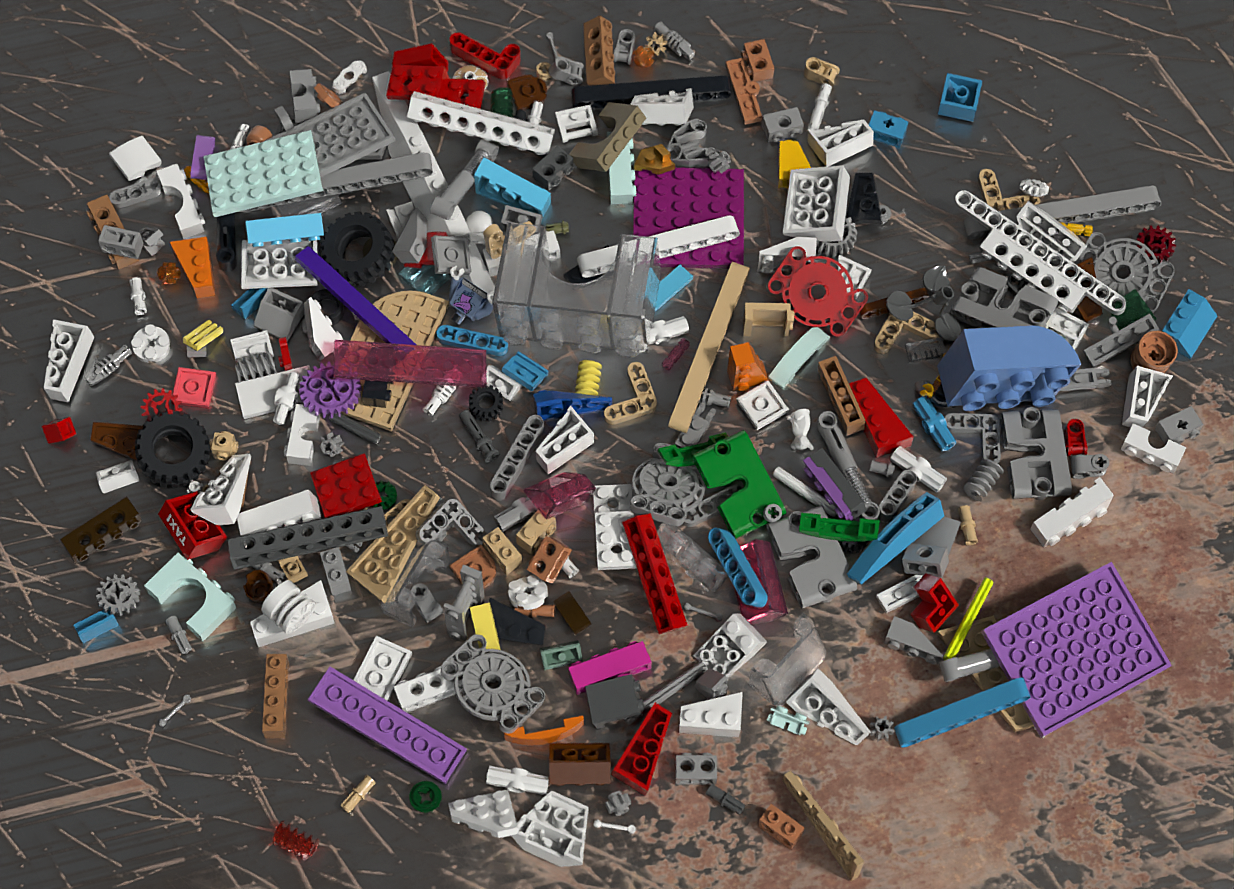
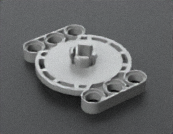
M1094 232L1091 234L1086 243L1087 247L1080 255L1076 265L1085 261V254L1092 253L1095 256L1093 264L1096 279L1120 294L1126 302L1132 300V303L1126 304V308L1141 304L1144 312H1155L1174 276V266L1170 262H1162L1158 265L1154 253L1145 244L1137 240L1119 238L1106 243L1105 236L1102 233ZM1094 237H1101L1103 240L1102 244L1099 246L1093 245L1092 239ZM1118 242H1127V244H1116V245H1115V243H1118ZM1131 243L1137 244V245L1141 246L1142 248L1140 249L1139 247H1137V246H1135V245H1131ZM1145 251H1147L1152 256L1153 260L1149 259ZM1164 266L1171 268V273L1167 276L1162 275L1160 272ZM1127 267L1130 271L1129 277L1125 279L1119 278L1116 275V271ZM1155 283L1163 285L1161 292L1153 291L1152 287ZM1101 291L1102 294L1100 298H1105L1107 296V293L1105 291ZM1146 300H1153L1155 302L1154 308H1145L1144 303ZM1116 301V304L1112 303V306L1116 308H1121L1122 304H1120L1119 301Z
M657 443L653 448V459L643 462L633 474L632 490L635 496L631 498L630 510L637 515L651 513L653 520L672 526H680L684 523L686 512L696 508L702 501L705 483L696 465L684 467L666 465L657 451L658 448L670 445ZM697 492H701L699 498L697 497ZM639 502L642 503L644 506L637 507L634 505V503ZM654 508H659V509H661L663 512H661V513H656V512L653 511V509H654ZM678 514L681 518L675 519L671 515Z
M479 634L473 635L443 662L440 670L441 676L446 680L455 679L456 696L460 704L469 713L483 720H500L499 727L501 731L507 734L513 733L543 704L545 692L539 687L530 688L529 674L525 666L516 657L502 650L486 649V639ZM473 641H480L483 646L476 649L472 646ZM465 653L469 656V660L461 661L458 655ZM452 666L455 669V673L448 674L444 668ZM496 681L499 682L496 689L489 688L486 683L490 682L494 684ZM458 687H462V693L464 695L463 697L461 696ZM537 693L541 696V700L533 701L530 695ZM466 701H467L472 707H474L475 710H473L471 707H469V706L467 705ZM524 706L528 712L520 714L517 711V707ZM479 711H481V712H483V713L491 714V716H490V715L481 714V713H479ZM511 719L514 722V726L506 727L503 721Z

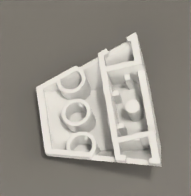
M551 791L534 805L530 812L521 817L517 822L519 834L511 836L524 851L557 866L582 865L589 807Z

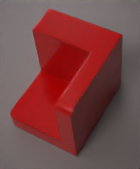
M70 417L55 419L42 426L49 444L64 441L76 435Z

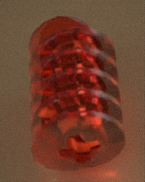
M284 820L281 821L275 830L273 845L278 846L280 844L282 850L287 848L288 853L294 852L296 857L301 855V859L304 861L309 859L317 849L320 839L317 838L312 842L313 835L306 839V831L298 835V827L291 831L292 825L289 823L286 827H283Z

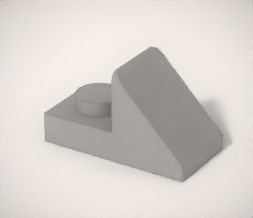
M146 226L139 232L144 243L142 248L151 256L165 246V243L160 238L163 236L160 229Z

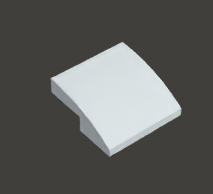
M143 136L132 139L109 153L111 159L128 181L144 176L145 171L159 167L162 163Z
M1057 307L1046 323L1047 329L1066 337L1065 340L1074 350L1089 327L1088 323L1069 313L1063 312Z

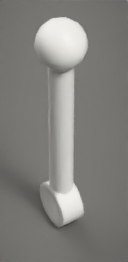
M600 820L593 822L596 828L600 826L628 831L630 834L635 833L636 830L633 825L626 827L603 823Z

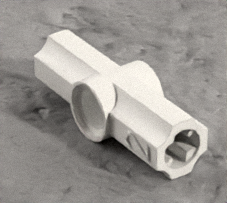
M684 316L666 322L659 320L653 322L647 328L631 332V337L637 349L653 343L658 345L659 342L665 340L668 342L673 337L689 333V326Z
M901 446L897 447L890 458L891 462L904 471H913L917 476L916 482H922L936 493L941 490L947 480L946 477L931 468L930 463L920 456L915 457Z
M489 766L486 784L504 787L515 793H524L526 791L546 795L549 777L531 774L521 768H511L510 770Z

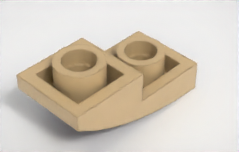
M298 556L277 560L287 580L295 583L308 576Z

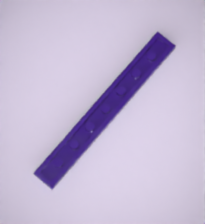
M309 246L295 256V260L387 345L393 348L398 355L404 358L416 348L417 344Z

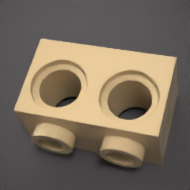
M499 527L482 538L483 547L506 575L522 565V555Z

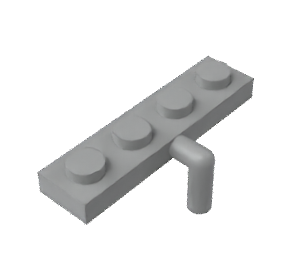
M1148 314L1121 330L1116 325L1117 319L1110 317L1108 327L1113 334L1083 351L1092 367L1137 344L1146 333L1159 331L1160 329L1152 316Z

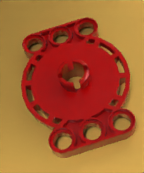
M800 246L790 249L768 282V290L771 293H782L784 303H787L786 299H790L794 308V314L798 312L806 318L803 321L794 315L798 322L812 327H825L829 325L830 333L836 337L845 334L868 300V294L865 290H853L851 277L839 262L824 256H810L806 258V252ZM795 249H800L803 253L800 260H795L792 257V252ZM814 259H825L827 261L826 263L814 262ZM830 262L837 264L841 269L838 271L830 265ZM784 265L792 267V273L788 276L783 275L781 272ZM843 272L848 277L849 284L845 283V279L841 275ZM774 280L781 282V289L779 291L771 289V283ZM817 284L822 285L825 289L824 295L819 299L813 298L811 295L812 286ZM788 290L789 295H785V291ZM856 292L864 294L865 298L862 302L854 300ZM847 307H851L854 310L851 318H846L843 315V311ZM810 320H815V321L821 320V323H822V324H812V323H809V321H810ZM835 323L843 325L841 333L833 332L832 327Z

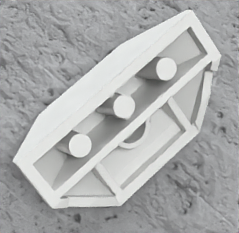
M1029 201L1017 215L1018 225L1071 262L1076 261L1087 247L1073 232ZM1026 238L1021 240V242L1024 245H1028L1030 243V241ZM1037 249L1035 253L1042 256L1045 254V251ZM1057 259L1050 262L1051 265L1061 263Z

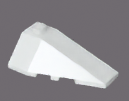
M233 455L219 470L221 474L215 480H211L208 483L209 488L205 492L198 494L191 507V512L216 525L234 524L241 510L251 455Z

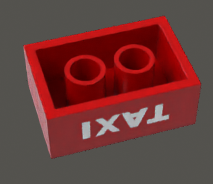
M198 491L166 500L158 513L187 560L219 551L227 538L220 525H216L191 512V507L199 494Z

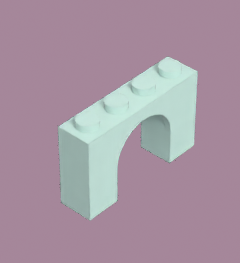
M177 553L144 587L147 593L160 604L182 586L196 585L206 592L205 602L186 624L188 629L203 642L236 609L235 599L230 593L221 591V586L215 580L210 581L206 577L207 574L200 567L196 569L192 565L191 559L187 560L185 556L183 557Z

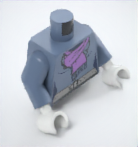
M457 266L451 268L450 274L452 278L449 289V301L451 307L456 310L451 320L460 325L465 317L474 322L476 319L480 320L489 316L496 305L495 301H499L502 298L501 295L494 297L496 290L486 293L464 277L460 278L464 274L463 268L459 270V273L456 272Z

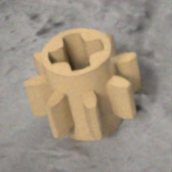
M654 32L653 37L648 36L646 38L649 42L645 44V47H648L650 50L649 54L653 52L658 56L660 50L662 52L666 50L663 45H666L668 41L663 39L664 34L660 36Z

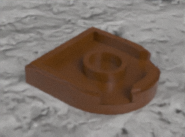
M531 74L506 80L517 110L525 111L532 109L535 101L543 103L547 97L545 82Z

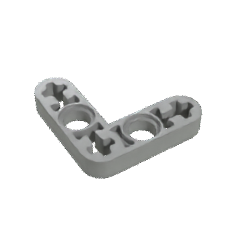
M949 413L945 416L947 428L952 433H981L982 460L988 459L990 451H993L992 458L994 462L999 464L1001 458L999 419L995 415ZM969 419L974 420L976 426L969 427L966 421ZM950 420H953V422L955 423L954 426H951V423H949ZM988 421H991V423L993 424L992 429H991V432H988V431H989V424H987ZM988 437L994 438L996 444L988 445L985 439Z
M457 499L444 501L416 531L417 540L423 544L432 542L450 523L455 526L471 545L483 544L482 538L486 536L485 530ZM451 504L454 505V507H453V510H454V511H450V512H448L447 514L443 513V512H447V511L449 510V508H450L449 505H451ZM437 515L443 520L440 527L434 522ZM461 517H465L468 520V525L465 528L460 524ZM430 528L434 529L427 534V538L423 537V531H427ZM474 533H479L478 540L474 539Z

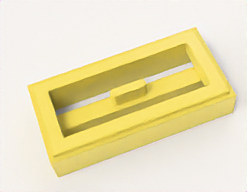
M208 320L183 337V343L198 351L221 335L223 327H217L216 323L212 324V321Z

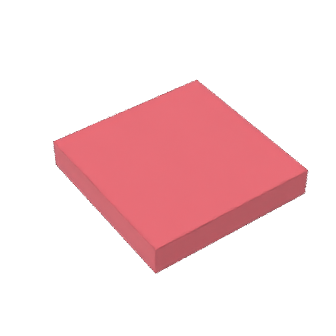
M178 367L172 396L178 395L176 401H182L180 405L209 409L217 375L216 372Z

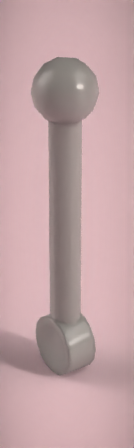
M548 32L546 38L550 41L555 61L558 55L553 42V33Z
M689 603L683 605L685 610L690 609L714 617L716 621H721L723 618L721 613L714 614L693 607Z
M185 695L183 697V701L180 704H178L164 719H160L158 721V725L161 727L165 726L166 721L170 719L185 703L188 704L191 702V697L189 695Z

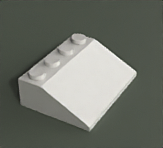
M844 165L791 170L783 235L817 238L816 241L822 242L843 241L850 176Z
M307 237L301 238V242L290 243L289 239L282 240L283 244L271 245V242H263L264 246L252 247V244H248L247 240H242V289L317 286L318 281L295 260V256L307 246L319 255L318 240L309 241Z

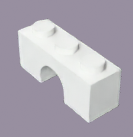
M296 404L295 410L291 412L292 428H288L287 439H289V443L285 445L284 456L287 457L288 464L311 466L314 453L313 442L304 440L301 436L307 431H318L321 414L315 416V410L309 412L308 407L305 408L304 404Z
M1132 424L1121 450L1129 456H1136L1147 464H1153L1165 472L1174 474L1186 447L1168 439L1165 447L1160 449L1153 448L1148 442V436L1151 431Z

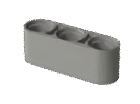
M903 471L881 501L878 517L880 521L888 523L895 517L912 493L917 481V476L913 471ZM904 479L910 480L911 483H910V484H907V483L903 482V480H904ZM893 494H898L901 498H895ZM883 509H889L891 513H885Z

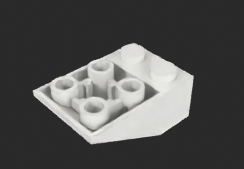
M795 237L760 251L757 271L766 274L775 273L790 249L795 246H800L805 250L806 258L816 256L817 238ZM795 249L792 252V257L795 260H800L803 256L800 249ZM784 265L781 269L782 274H791L792 267Z
M310 297L304 303L308 344L318 360L321 361L343 345V338L338 331L335 332L333 330L329 317L322 314L320 311L322 308L318 301Z
M734 613L693 656L699 662L702 661L706 665L707 670L710 668L730 677L749 661L767 641L741 614Z

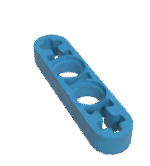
M442 325L437 329V339L445 345L495 356H503L508 351V342L503 337L448 325ZM448 332V335H446L445 338L442 337V334ZM461 335H466L469 338L466 342L458 340ZM479 339L487 341L484 346H478L476 342ZM499 344L503 345V347L497 349V346H499Z

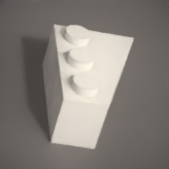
M692 88L686 89L685 93L675 94V91H669V95L658 96V93L638 95L634 97L631 105L638 106L645 115L646 120L642 125H683L687 123L693 110Z
M571 406L567 409L564 417L557 422L554 430L547 435L536 450V460L547 474L594 443V433Z

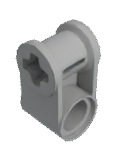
M623 29L620 31L614 50V62L621 61L631 65L635 46V34L632 30Z
M558 57L549 67L548 71L552 78L578 86L583 82L582 72L585 67L580 62H575L565 57Z
M1103 454L1076 455L1070 458L1072 475L1075 479L1101 477L1106 473L1109 466V459Z
M416 584L411 590L413 603L426 623L444 613L441 605L426 585Z

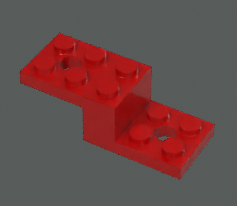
M393 65L386 96L388 99L411 100L415 91L481 109L486 83L485 80L450 79L445 66ZM407 80L412 81L408 85H403L404 82ZM463 94H469L465 99L460 98ZM426 108L427 112H432L431 109Z

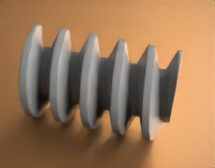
M266 351V357L259 353L258 359L251 355V361L245 356L243 363L239 358L236 359L235 368L239 383H241L242 376L248 381L249 375L256 379V373L260 377H263L264 371L271 375V369L276 373L273 357L269 351Z
M982 460L980 465L977 466L976 471L972 473V477L968 479V483H965L963 487L965 493L976 501H982L981 496L986 497V491H991L990 485H995V480L1000 478L999 474L1004 472L1003 468L992 460Z

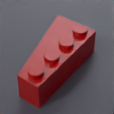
M867 377L849 383L865 418L864 433L875 457L878 458L890 454L899 446L902 448L910 447L914 436Z

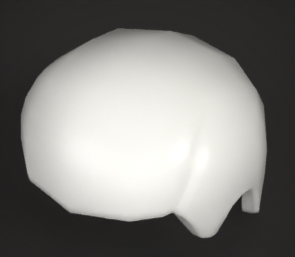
M475 211L466 218V223L471 233H480L485 231L490 225L495 224L491 216L484 211Z

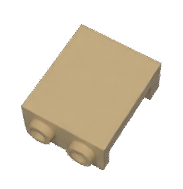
M745 303L743 336L751 337L752 327H784V336H788L789 330H793L794 310H791V303Z

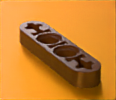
M926 288L905 292L911 299V305L929 297ZM888 297L866 303L859 312L861 318L869 319L890 313L886 305Z

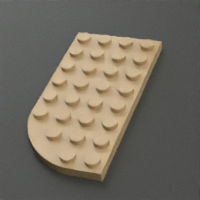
M420 291L396 292L373 303L381 313L417 344L416 348L404 358L395 352V356H398L397 367H393L392 373H395L394 384H390L389 390H392L391 401H387L386 408L363 405L362 394L365 380L374 381L381 376L380 373L369 370L368 362L371 346L391 347L361 320L359 321L338 366L341 367L342 364H345L346 369L351 367L352 373H357V378H360L362 388L361 397L358 398L359 403L354 404V409L347 408L348 414L343 411L341 414L392 432L449 306L448 300Z

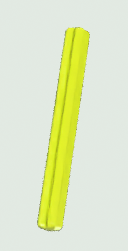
M987 577L983 579L943 656L944 660L956 657L993 585V580Z

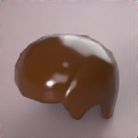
M253 570L246 575L247 582L243 585L246 596L254 602L264 601L273 591L274 586L271 577L262 570Z

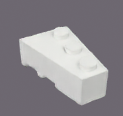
M864 119L841 123V126L837 127L829 125L825 126V129L820 130L812 128L808 129V144L822 163L828 167L873 146L874 131Z
M1136 366L1128 378L1122 425L1131 427L1132 424L1143 427L1149 421L1173 375Z
M743 692L681 706L679 733L739 738Z

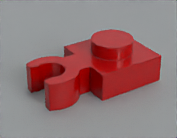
M286 337L279 338L282 356H278L280 367H284L285 371L291 370L293 367Z

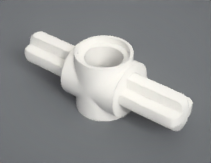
M295 372L288 374L285 386L278 388L275 395L277 410L273 422L278 425L284 424L288 411L294 409L297 404L298 392L295 389L299 380V374Z

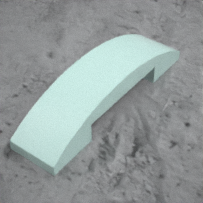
M818 327L811 328L785 354L768 376V379L784 389L795 377V373L816 350H819L829 340L830 336Z

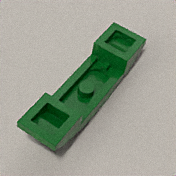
M726 432L709 436L708 442L679 449L676 445L658 448V453L666 465L676 467L695 465L692 459L693 454L729 436ZM723 446L717 447V451L720 454L726 453V449Z
M801 512L799 532L838 541H872L878 539L880 520L860 518L859 522L821 518V514Z

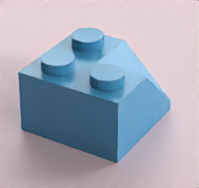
M947 73L938 115L973 122L983 80Z

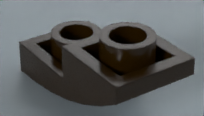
M570 591L553 601L575 635L592 625Z

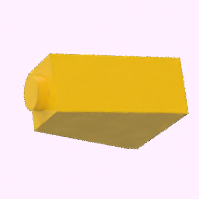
M785 140L779 143L778 188H789L791 170L811 168L799 142Z

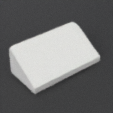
M493 365L487 366L479 381L482 384H487V387L492 385L493 389H499L502 396L509 401L513 399L522 387L521 384Z
M133 460L96 472L102 493H107L139 481Z

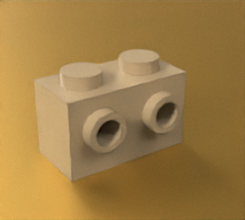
M540 507L516 534V544L532 555L535 550L539 549L541 540L546 536L552 535L556 530V518Z

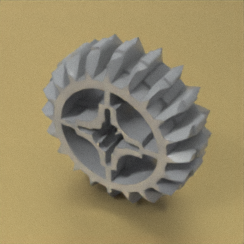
M845 215L843 235L846 234L847 237L843 241H816V250L819 249V255L825 253L827 257L829 254H832V257L835 258L836 254L842 256L843 252L847 254L849 249L854 247V243L857 240V229H855V223H851V217L846 218Z

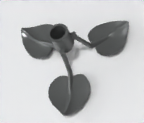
M945 265L933 267L923 275V285L927 290L932 291L933 295L911 305L910 297L903 291H895L889 295L886 300L887 308L895 318L902 321L913 317L912 308L930 300H933L937 305H943L939 313L940 318H937L934 323L937 334L942 339L950 342H955L960 335L961 329L955 316L949 312L943 314L949 305L948 301L954 297V291L950 287Z

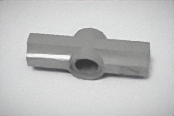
M543 488L527 498L517 499L511 504L510 508L494 516V520L500 530L504 532L519 522L525 523L529 521L540 507L544 509L551 505L552 500L548 492Z

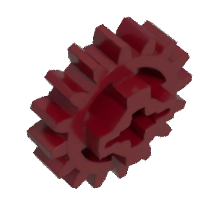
M1150 225L1148 230L1143 228L1142 232H1139L1136 240L1143 244L1145 240L1146 246L1154 253L1159 264L1162 263L1163 259L1168 261L1175 252L1176 244L1174 243L1176 239L1171 238L1172 232L1166 233V228L1161 230L1159 225H1157L1156 229H1153L1152 225ZM1145 251L1149 259L1153 260L1152 256L1147 251Z

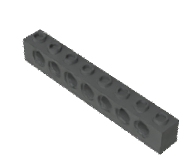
M381 506L236 537L228 540L230 559L235 570L383 538L389 535L384 511Z

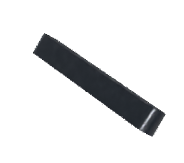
M722 75L578 86L571 90L573 108L590 105L591 109H604L608 102L631 105L635 96L658 93V96L669 95V91H675V94L685 93L686 89L692 88L693 102L727 99L731 97L732 91L730 78Z

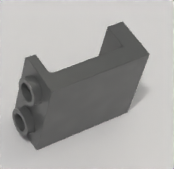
M632 674L585 686L592 723L597 729L605 727L604 723L635 715L639 718L643 717L642 711L645 710L643 699L639 697V691H641L640 682Z

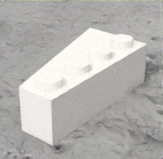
M1100 477L1094 481L1095 484L1090 489L1084 487L1073 500L1071 498L1065 500L1059 506V510L1053 508L1033 522L1030 530L1043 547L1049 544L1051 546L1055 545L1064 535L1070 536L1079 526L1085 527L1094 517L1100 518L1107 513V508L1114 495Z
M321 580L300 593L306 594L309 599L315 602L316 606L309 619L295 632L286 634L282 628L277 626V620L272 621L265 614L250 622L258 648L334 624L333 615Z

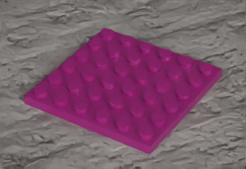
M675 167L674 170L662 174H653L652 171L642 169V171L635 170L634 185H636V196H634L633 241L725 216L734 217L740 235L729 241L645 262L633 267L676 268L681 265L684 268L729 269L732 262L744 265V169H727L722 174L719 171L714 172L711 168Z

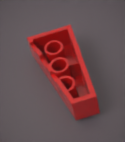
M654 703L611 773L612 776L644 796L649 790L672 715L670 711L657 703Z

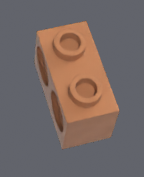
M765 39L744 43L741 57L746 61V68L752 81L757 82L773 78L774 65Z
M546 536L539 543V549L536 554L530 559L527 570L540 579L553 583L572 549L555 538ZM555 546V551L551 555V548ZM545 563V569L541 571V566Z
M772 804L759 819L758 827L790 850H792L803 835L805 827Z

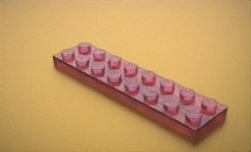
M334 340L333 378L484 388L487 385L486 350Z

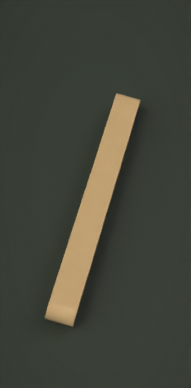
M735 262L731 263L670 418L669 428L687 433L746 282L750 267Z

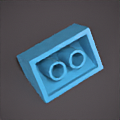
M1188 289L1162 332L1167 333L1174 339L1177 344L1178 353L1191 359L1216 320L1217 314L1206 298Z

